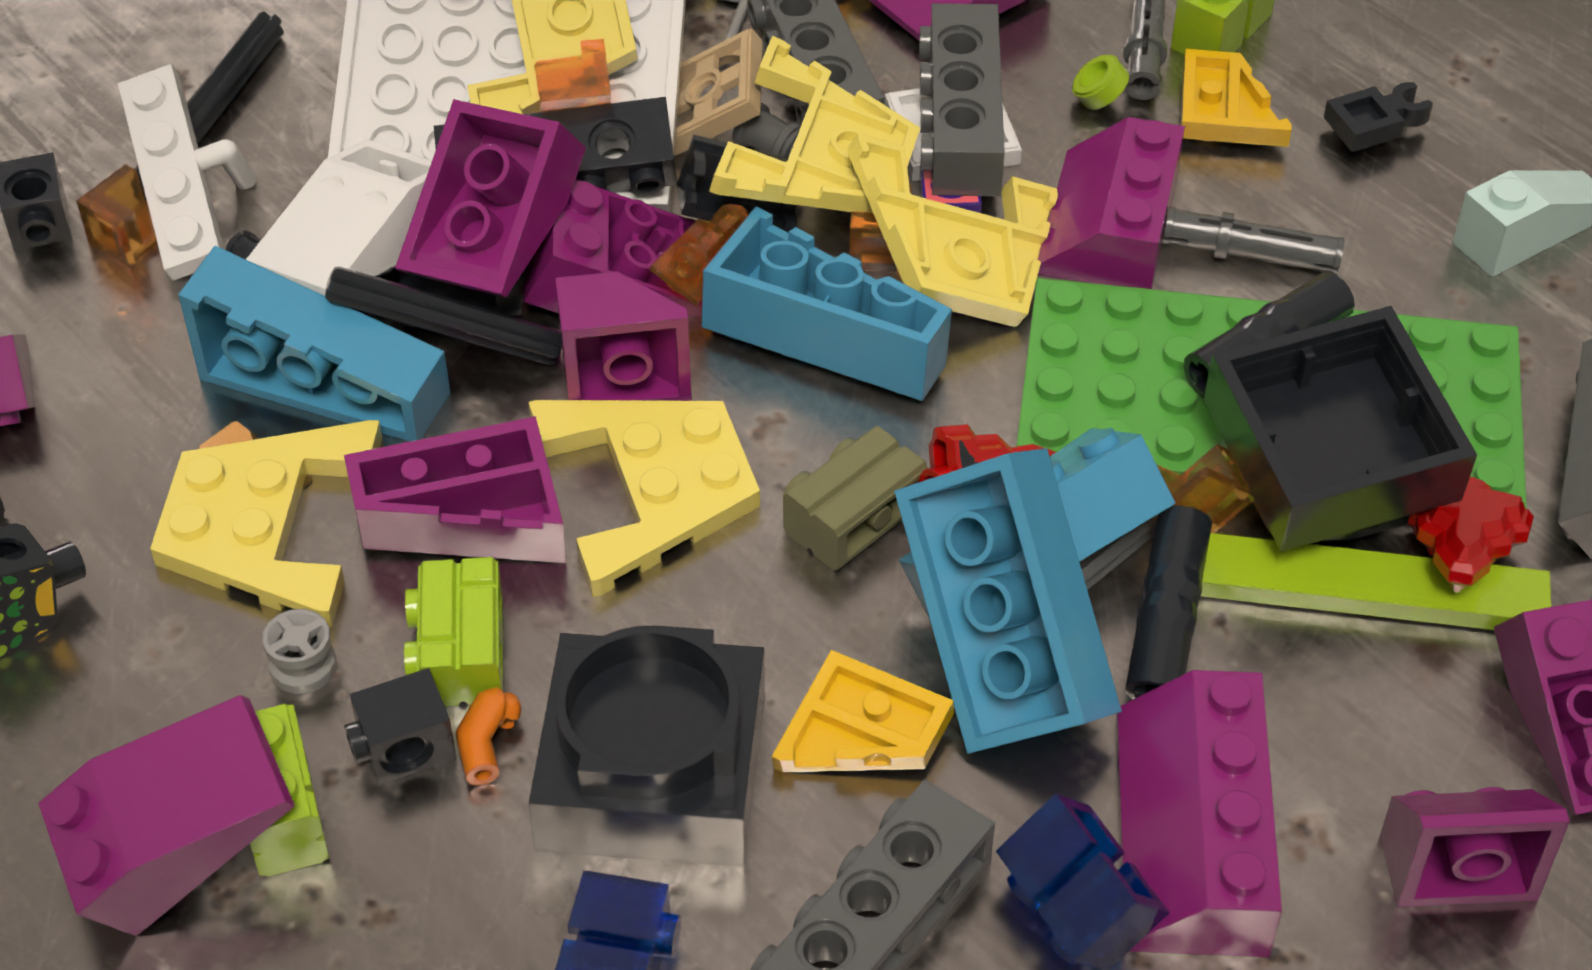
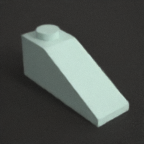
M1509 170L1465 192L1452 243L1488 275L1494 277L1592 226V178L1584 171Z

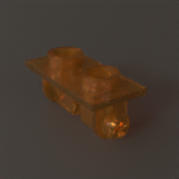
M726 204L715 213L711 221L698 219L650 266L649 270L666 282L673 291L681 294L697 306L703 298V270L749 216L748 212L740 205Z

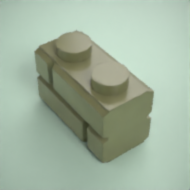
M878 425L871 428L857 440L846 438L833 450L829 461L812 473L808 471L800 472L789 482L783 494V528L789 537L806 550L810 548L813 555L831 570H838L902 521L894 491L919 483L922 471L928 468L926 461L906 446L901 448L898 440Z

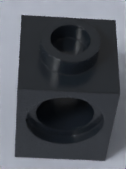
M54 153L0 162V208L13 250L20 251L72 241L66 195Z
M429 668L349 694L355 721L344 725L346 737L356 764L369 761L378 786L457 760L450 718Z

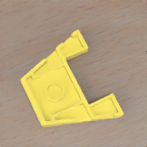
M512 0L526 73L467 85L470 102L520 114L537 113L638 60L626 0Z
M772 36L754 83L810 104L788 161L784 162L728 141L714 174L709 192L717 195L874 215L848 156L847 147L858 133L903 145L906 150L908 167L921 128L862 90H859L853 96L829 80L832 71L816 61H813L809 67L789 55L791 45Z
M858 133L847 147L848 156L903 283L951 308L953 312L1017 327L1029 312L1041 264L1038 261L1041 244L1047 239L1051 223L1047 220L1050 210L1057 201V188L1012 176L1001 192L1005 220L915 196L910 193L905 146Z
M535 400L528 402L530 417L536 416L546 457L601 444L608 445L637 522L576 538L577 554L592 597L601 596L614 589V580L635 568L643 573L661 563V554L681 542L690 539L695 544L760 507V489L723 401Z
M367 420L183 451L150 548L155 565L224 591L229 586H233L258 595L260 604L278 611H282L287 606L293 609H307L317 612L325 618L328 626L332 628L345 582L341 565L282 560L306 475L348 477L344 455L380 448L382 441L380 421Z

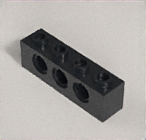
M666 97L525 114L560 122L586 147L576 180L589 182L596 187L613 193L633 191L638 194H652L666 186L677 185ZM444 124L433 125L435 149L437 148ZM614 148L627 151L623 156L615 159L602 156L606 151Z

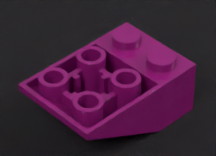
M575 180L566 207L525 268L524 302L559 313L555 278L618 271L686 308L688 317L702 316L703 270L715 257V228L702 224L697 220L653 207L643 201L633 200L596 187L589 182Z
M1592 599L1522 612L1494 626L1510 693L1572 816L1592 812Z

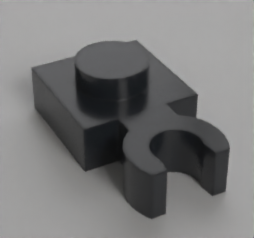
M1414 82L1401 83L1394 87L1392 94L1385 96L1374 86L1327 100L1323 118L1347 147L1354 152L1400 138L1403 126L1418 127L1426 124L1429 121L1433 103L1430 100L1414 103L1417 85Z

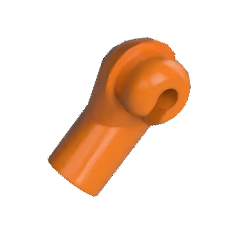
M499 687L485 689L478 693L456 729V740L466 781L472 785L489 784L498 778L500 771L492 737L497 728L505 730L512 728L515 725L514 720H519L522 708L518 697L511 692L503 693Z

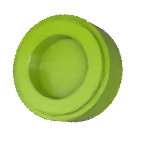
M1107 54L1095 57L1087 62L1076 74L1072 85L1073 94L1087 109L1096 110L1103 108L1117 99L1124 91L1129 81V72L1114 55Z

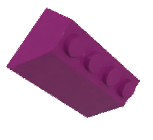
M1192 670L1122 705V712L1116 713L1124 949L1128 952L1270 958L1282 913L1263 675L1261 672Z

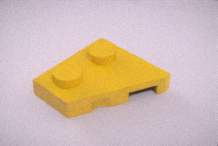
M1185 49L1180 125L1185 126L1183 139L1289 147L1292 124L1287 118L1278 120L1270 108L1272 96L1265 86L1252 76V68L1241 53Z
M831 650L771 756L773 768L781 772L925 769L954 715V701Z

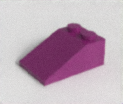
M453 99L395 268L403 273L507 297L566 207L586 147L560 122Z
M243 695L236 696L88 760L38 803L76 915L138 936L295 806L250 699Z

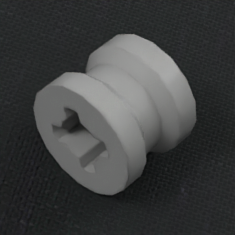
M292 609L278 614L268 622L263 631L262 644L269 660L268 667L275 685L285 692L309 694L323 688L331 681L336 672L337 660L331 646L330 628L325 618L317 612L307 609ZM297 653L301 656V657H291V656H293V655H295V654H297Z

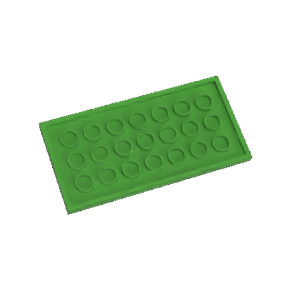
M1037 278L1016 447L1035 444L1057 452L1091 428H1113L1114 431L1142 435L1167 487L1250 496L1243 476L1204 399L1190 386L1185 376L1183 365L1184 358L1188 354L1231 329L1242 318L1257 313L1263 305L1272 301ZM1353 310V314L1351 316L1366 313L1369 311ZM1397 314L1477 453L1470 477L1483 480L1492 490L1521 496L1525 509H1527L1518 326Z

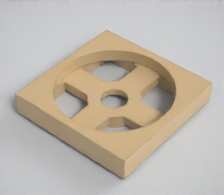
M752 28L746 29L681 62L677 116L692 108L694 112L693 120L676 128L674 157L688 150L693 134L711 139L760 115L761 86L754 82L762 62V39ZM739 62L721 72L719 71V67L722 65ZM714 84L707 94L700 97L701 92L707 86ZM739 85L738 97L717 107V101L723 93Z

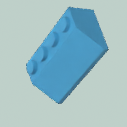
M1047 448L1007 453L894 491L949 690L954 701V708L967 754L1082 725L1122 712Z

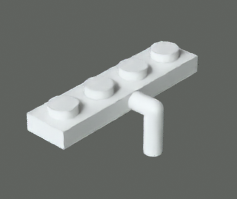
M172 64L122 81L118 83L163 267L165 272L174 281L193 274L214 246L225 250L204 171L222 165L235 185L243 190L251 188L256 183L257 176L236 144L231 140H220L198 149L180 76Z

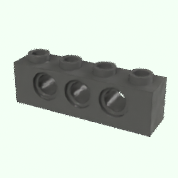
M747 0L751 26L754 30L761 29L765 52L772 36L777 37L791 45L789 55L809 67L813 61H816L832 71L829 80L853 96L859 90H862L884 104L885 98L835 0ZM793 98L796 103L797 121L802 124L810 104Z
M932 3L930 26H920L919 59L930 60V62H920V96H930V99H921L920 133H931V137H921V171L932 172V195L1001 196L1005 150L998 4Z
M924 779L907 800L899 797L890 805L881 820L879 832L866 847L857 845L847 854L838 870L837 880L823 896L814 894L803 904L795 918L793 930L778 947L774 944L767 946L756 958L750 970H901L991 862L995 822ZM915 862L922 866L911 868L905 867L901 863ZM861 911H874L881 915L873 918L862 917L856 913ZM818 961H831L839 966L832 969H820L812 966V964Z

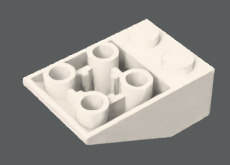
M367 139L325 159L246 260L324 296L328 277L334 267L341 266L371 276H379L391 272L398 261L432 160Z

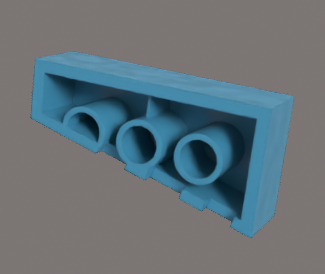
M756 206L703 270L702 328L780 353L789 358H795L837 372L843 376L852 377L891 390L900 395H906L923 401L946 367L952 309L890 276L877 280L865 274L862 269V261L844 252L836 258L814 247V236L797 227L787 233L772 225V214Z
M218 246L212 248L178 294L201 381L347 424L378 420L380 421L382 434L409 442L423 438L450 395L446 359L443 350L350 307L330 302L324 295Z
M1091 428L1050 456L1079 561L1176 504L1141 434L1114 431L1113 428ZM910 552L898 561L929 618L912 553Z

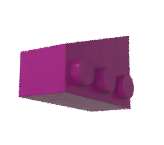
M536 416L344 455L363 549L566 563L564 525Z

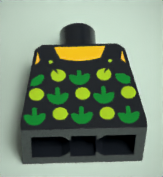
M14 523L0 527V658L50 632L57 625L56 589L86 577V567L83 558L74 543L69 541L44 551L25 525Z

